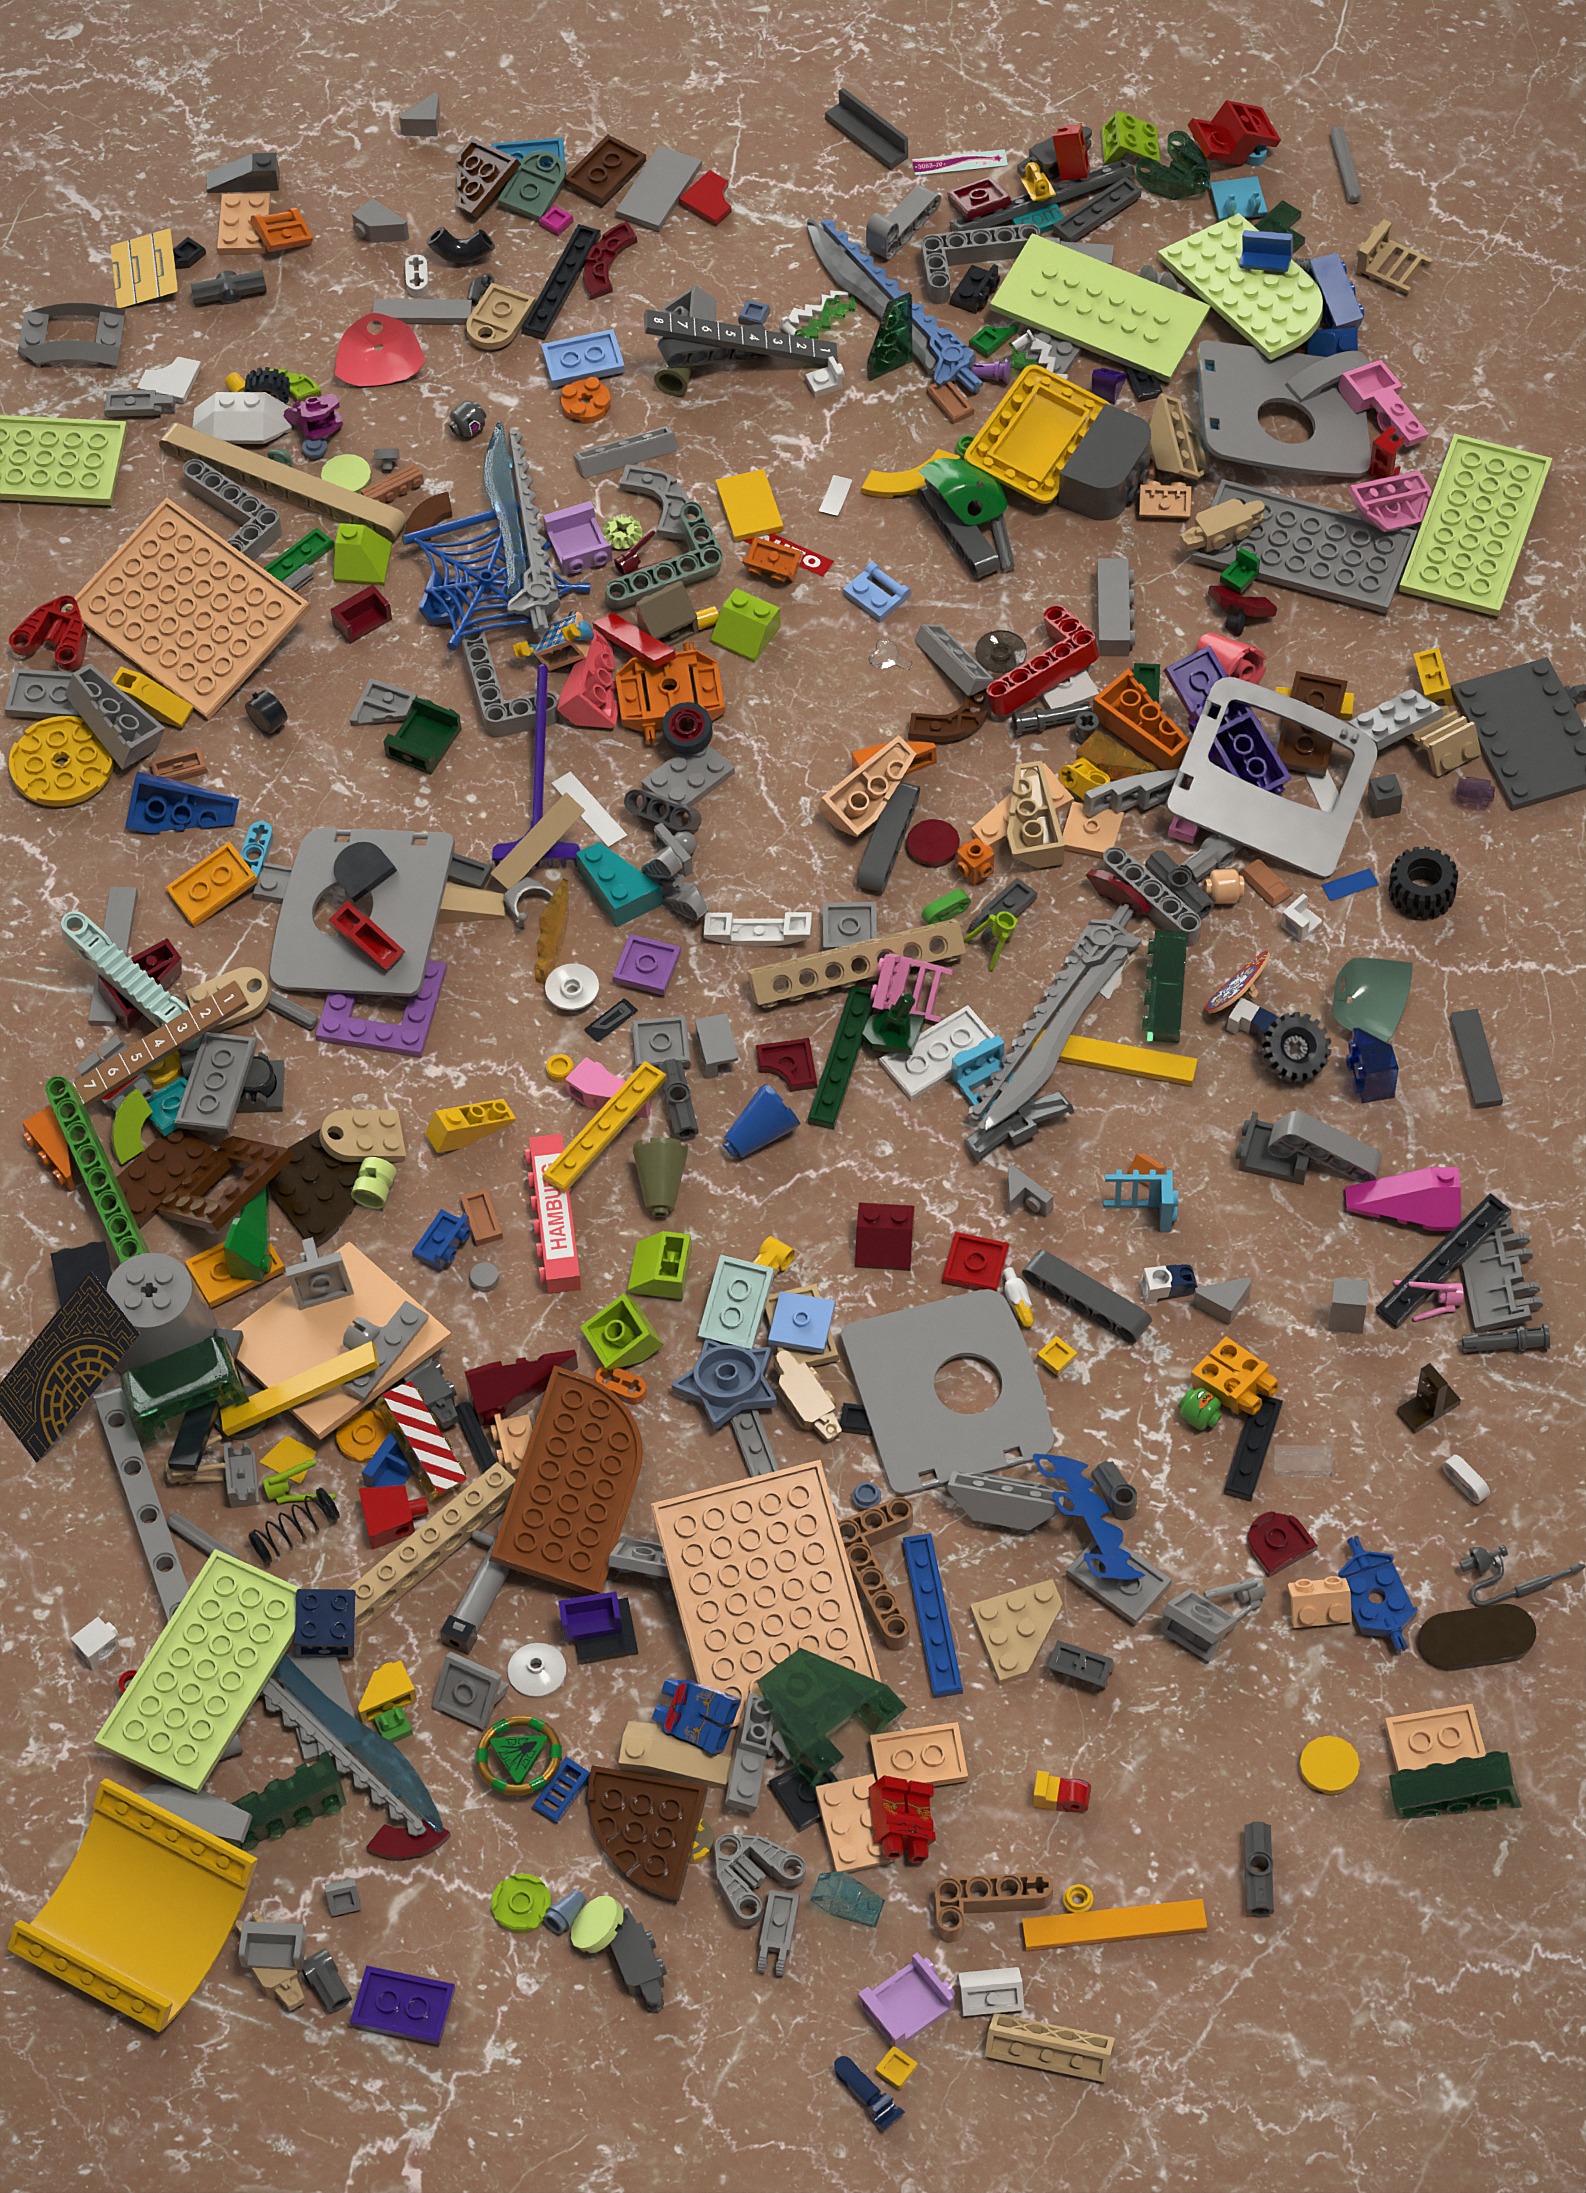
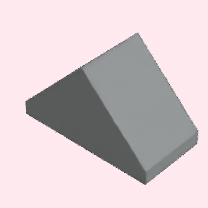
M436 92L399 116L401 134L404 136H438L440 104L439 96Z
M1247 1277L1197 1287L1194 1294L1195 1307L1230 1325L1250 1296L1251 1279Z

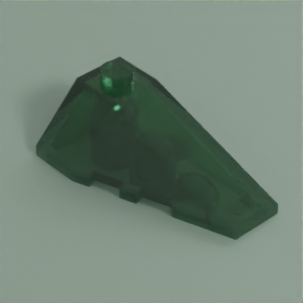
M910 292L889 301L886 305L867 360V378L869 381L912 362V295Z

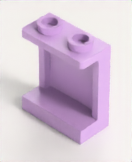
M591 501L543 515L545 533L564 576L579 573L582 570L613 561L611 545L609 542H606L601 532Z
M918 1952L912 1956L910 1964L872 1991L869 1987H866L858 1993L859 2006L889 2044L898 2049L954 2010V1990L947 1981H940L935 1974L937 1971L928 1958L923 1959Z

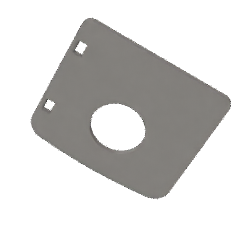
M1209 340L1201 341L1197 354L1200 367L1199 378L1205 428L1204 439L1207 449L1213 455L1220 459L1242 464L1314 475L1357 478L1369 471L1371 452L1366 410L1358 413L1353 411L1340 394L1339 382L1322 388L1318 396L1301 403L1285 386L1286 382L1299 372L1327 357L1287 352L1269 360L1256 347ZM1206 364L1213 365V371H1207ZM1272 402L1294 405L1310 418L1314 428L1313 436L1309 440L1298 444L1278 441L1268 435L1260 426L1258 410L1265 404ZM1210 422L1218 423V430L1211 429Z
M326 827L317 828L309 832L302 840L279 915L270 965V976L273 982L281 989L391 996H414L418 994L423 985L455 848V841L452 835L445 832L416 833L414 831L345 830ZM338 836H350L349 842H337ZM415 839L427 840L426 846L414 845ZM357 842H370L377 845L397 869L395 873L370 891L373 897V910L369 919L405 950V953L387 971L366 957L344 937L329 936L322 933L316 927L314 921L315 908L321 897L330 889L340 885L334 875V863L337 856L347 846Z
M989 1289L978 1290L849 1323L842 1328L841 1340L890 1489L896 1495L904 1496L934 1486L947 1485L953 1471L962 1473H992L1018 1464L1034 1462L1033 1454L1048 1455L1052 1450L1054 1434L1041 1384L1018 1323L1007 1300L1000 1293ZM961 1356H973L991 1364L998 1372L1002 1383V1391L996 1403L989 1409L977 1414H960L947 1408L936 1395L934 1379L938 1370L949 1360ZM1019 1449L1020 1457L1006 1460L1004 1453ZM934 1471L936 1479L925 1482L920 1481L919 1475Z

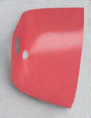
M372 312L360 318L344 332L337 350L334 375L344 382L356 386H378L408 379L417 373L426 361L420 344L408 325L393 317ZM371 321H379L383 329L377 334H372L367 330V325ZM375 345H383L379 351L374 349Z

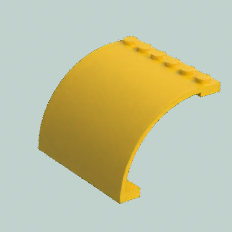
M105 1778L99 1784L93 1805L95 1810L86 1835L66 1875L47 1904L30 1924L19 1920L13 1925L7 1950L160 2033L193 1997L219 1957L245 1902L258 1858Z

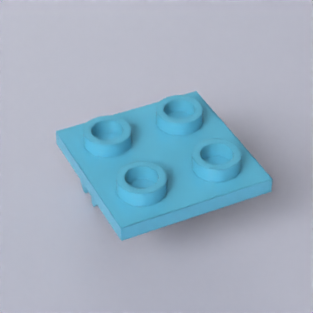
M1258 176L1210 182V189L1219 222L1238 213L1244 218L1267 215V208Z

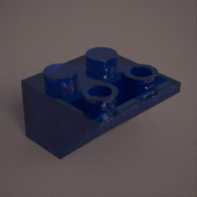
M1353 1028L1352 1039L1348 1040L1350 1054L1346 1055V1064L1348 1070H1353L1354 1073L1353 1088L1355 1093L1360 1094L1362 1103L1394 1098L1399 1067L1392 1045L1360 1028Z

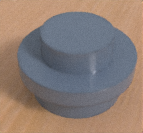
M324 438L315 440L305 439L302 443L303 453L312 460L322 458L327 451L326 440Z
M871 1482L860 1483L853 1491V1502L858 1508L867 1510L880 1504L881 1491Z

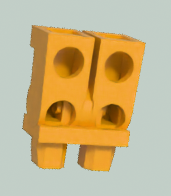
M1227 1336L1210 1352V1357L1207 1355L1191 1371L1193 1389L1204 1388L1218 1398L1221 1404L1231 1408V1411L1237 1415L1242 1410L1255 1415L1262 1406V1399L1256 1395L1261 1391L1267 1396L1272 1397L1279 1389V1382L1270 1374L1269 1365L1264 1361H1260Z

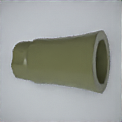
M665 361L654 377L655 384L665 394L671 396L683 395L687 391L689 378L694 366L670 368Z

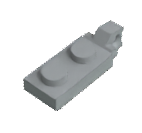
M156 390L108 391L106 394V417L160 415L161 413H174L176 408L174 395H163L156 393Z

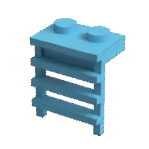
M999 1035L991 1039H985L977 1046L969 1050H963L952 1058V1080L958 1084L961 1093L965 1094L968 1098L970 1106L982 1102L979 1099L980 1092L973 1095L971 1091L989 1082L991 1073L1004 1068L1001 1065L1002 1056H1004L1005 1043ZM1014 1072L1013 1075L1010 1077V1079L1008 1080L1007 1083L1010 1082V1080L1012 1079V1077L1015 1075V1072ZM994 1100V1101L992 1102V1104L990 1105V1107L987 1109V1111L985 1112V1114L982 1116V1119H983L984 1116L987 1114V1112L989 1111V1109L992 1107V1105L995 1103L996 1100Z
M1116 1170V1174H1105V1182H1115V1200H1104V1208H1159L1160 1232H1171L1172 1221H1177L1178 1190H1173L1172 1170H1167L1166 1175H1156V1170H1150V1175L1139 1174V1170H1133V1174H1122V1170ZM1122 1182H1132L1131 1200H1121ZM1139 1182H1149L1148 1200H1138Z

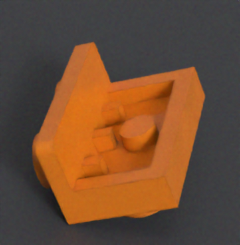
M754 537L747 558L743 557L742 563L747 568V571L754 575L761 576L762 573L771 575L770 578L777 582L785 583V580L794 582L803 552Z

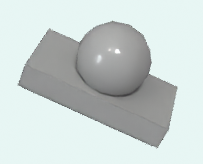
M663 823L654 827L656 845L661 850L671 845L683 866L679 872L684 877L692 874V858L690 855L697 846L694 835L688 831H680L673 836Z

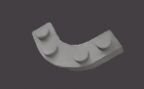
M626 464L620 482L621 490L644 493L658 499L663 506V513L657 529L658 536L683 540L684 535L679 526V515L682 505L689 502L686 491L668 473L653 468Z

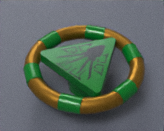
M525 1715L511 1716L493 1724L480 1739L476 1750V1765L482 1779L492 1789L507 1795H526L545 1787L556 1775L562 1761L561 1742L553 1728L536 1717ZM518 1726L529 1727L543 1734L495 1738L508 1729ZM549 1742L550 1763L542 1775L528 1783L522 1784L545 1745ZM490 1744L516 1784H509L495 1777L488 1767V1748Z

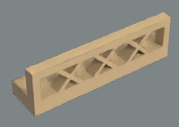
M994 2013L988 2031L984 2057L1106 2082L1115 2038Z

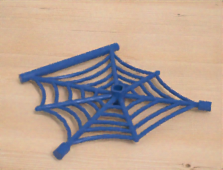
M518 503L402 535L404 545L418 544L429 558L433 572L431 587L426 588L424 592L426 594L431 593L442 604L450 617L454 634L451 636L447 647L452 651L457 649L461 637L494 628L532 623L531 617L515 613L498 614L469 621L472 613L489 609L508 608L511 598L505 594V591L509 586L518 587L513 597L522 589L523 581H520L516 576L514 568L521 564L523 573L527 571L525 567V561L528 560L527 554L522 556L502 543L506 536L515 545L526 550L525 545L518 542L507 532L509 522H511L517 532L524 537V532L512 518V514L520 512ZM505 517V520L496 528L470 540L454 543H427L422 541ZM501 529L496 540L473 550L452 552L439 551L434 548L472 544L487 538ZM546 542L542 550L547 552V548L551 546V543ZM495 545L494 551L484 557L472 560H454L449 557L474 554ZM502 547L518 559L514 562L506 559L499 554L500 548ZM429 552L438 556L443 563L445 570L443 586L435 587L437 578L436 566ZM491 557L489 564L482 566L465 567L462 565L482 562ZM499 558L508 565L504 568L495 565L496 559ZM547 561V562L545 563V565H547V567H549L550 565H549V562ZM446 562L454 566L456 572L455 584L448 585L449 567ZM493 569L498 570L496 573H492ZM459 570H461V571L464 572V575H465V582H464V583H459V582H460V573H459ZM511 570V575L515 581H511L508 578V571ZM553 572L555 579L561 582L556 583L557 589H562L558 591L559 596L570 590L590 593V583L577 582V584H570ZM502 575H503V577H504V579H505V580H495V579H497L498 577H500V576H502ZM469 576L476 579L477 581H470ZM494 585L503 586V587H502L501 590H499V589H498L496 586H494ZM462 588H469L473 592L475 597L472 603L461 590ZM449 590H456L468 604L469 608L465 616L460 603ZM444 591L459 609L462 622L458 630L451 610L436 592ZM491 591L497 594L481 598L482 594H489ZM503 599L507 602L475 608L477 603L487 600ZM525 616L527 620L497 623L463 632L465 627L485 621Z

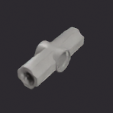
M1214 834L1208 837L1202 843L1200 850L1184 861L1180 867L1188 869L1192 874V880L1197 883L1214 869L1218 868L1221 870L1228 866L1235 854L1245 846Z

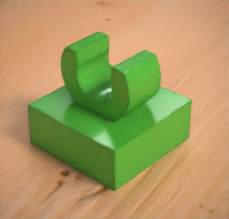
M401 1705L374 1717V1722L386 1746L413 1735L412 1728Z

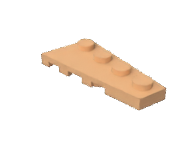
M1043 763L1057 814L1070 807L1072 802H1074V798L1048 766ZM1012 792L971 828L972 836L974 838L977 837L984 844H988L992 849L1008 841L1007 829Z

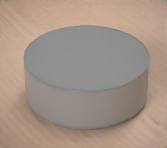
M479 1263L470 1272L471 1283L479 1291H490L499 1282L498 1270L491 1263Z

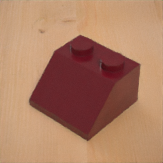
M859 1202L856 1227V1268L911 1271L915 1206Z

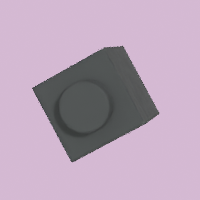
M1392 774L1369 779L1367 799L1374 818L1399 814L1403 794L1396 775Z

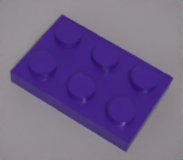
M366 1965L350 2020L351 2027L440 2045L456 1989L455 1984Z

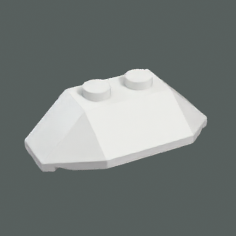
M216 392L194 408L192 429L230 444H264L278 438L283 433L292 431L293 424L288 422L283 416L284 411L292 407L266 392Z

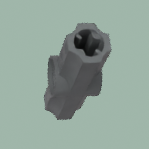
M263 270L238 275L233 271H223L217 275L216 279L190 283L194 304L215 300L231 304L237 302L242 295L267 291Z
M1157 850L1150 855L1145 862V867L1201 919L1207 916L1211 909L1214 908V901L1192 880L1191 872L1186 868L1179 867L1164 850Z
M675 1058L665 1060L664 1063L659 1065V1070L667 1075L663 1088L675 1138L682 1140L692 1139L693 1136L699 1133L682 1061H678Z
M1252 1822L1244 1826L1247 1914H1251L1254 1917H1265L1274 1913L1271 1825L1264 1822ZM1259 1865L1264 1867L1266 1871L1259 1873L1254 1871L1252 1867Z

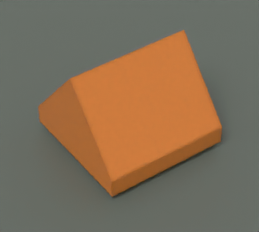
M1141 1153L1136 1154L1128 1174H1133V1170H1139V1174L1150 1175V1170H1156V1175H1162L1166 1167L1146 1154ZM1141 1182L1149 1187V1182Z

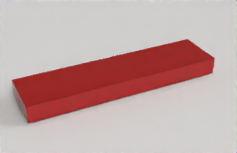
M613 612L592 622L593 629L654 668H658L676 658L674 649Z

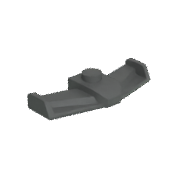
M1059 1091L1026 1102L1015 1113L986 1131L984 1135H980L979 1130L966 1138L964 1142L969 1153L978 1163L984 1154L1006 1138H1009L1014 1145H1017L1039 1133L1035 1123L1067 1112L1069 1114L1075 1112L1072 1104Z

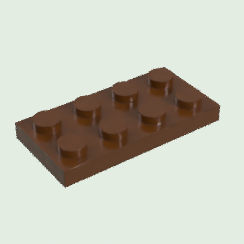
M1296 671L1290 697L1339 719L1348 681ZM1284 719L1277 754L1287 769L1326 776L1334 742L1316 732Z
M178 1128L166 1136H159L116 1177L139 1229L158 1213L156 1208L163 1203V1198L167 1194L174 1192L182 1184L181 1182L186 1176L194 1173L206 1157L216 1152L187 1129ZM116 1201L110 1204L112 1209L115 1207Z

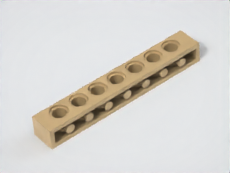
M955 919L747 970L754 1002L757 1005H762L763 1008L777 1005L778 1000L788 998V1001H795L804 998L805 993L814 991L815 995L829 992L830 987L840 985V988L856 985L857 980L865 978L868 982L879 980L880 974H877L878 955L883 951H887L889 954L894 953L903 956V950L908 945H914L915 952L910 957L915 960L934 964L933 961L943 959L944 962L957 960L960 958V954L966 953L960 923ZM939 938L941 942L940 948L937 951L931 952L929 943L931 940ZM856 958H862V968L858 971H853L851 968L852 961ZM831 964H835L837 966L836 975L830 978L826 977V968ZM804 971H810L811 980L806 984H800V974ZM779 977H783L785 979L784 988L778 991L774 990V981Z
M498 1462L348 1588L355 1590L354 1637L470 1539L474 1530L479 1531L507 1507L516 1479Z

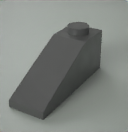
M252 153L207 172V193L279 190L280 171L277 153Z

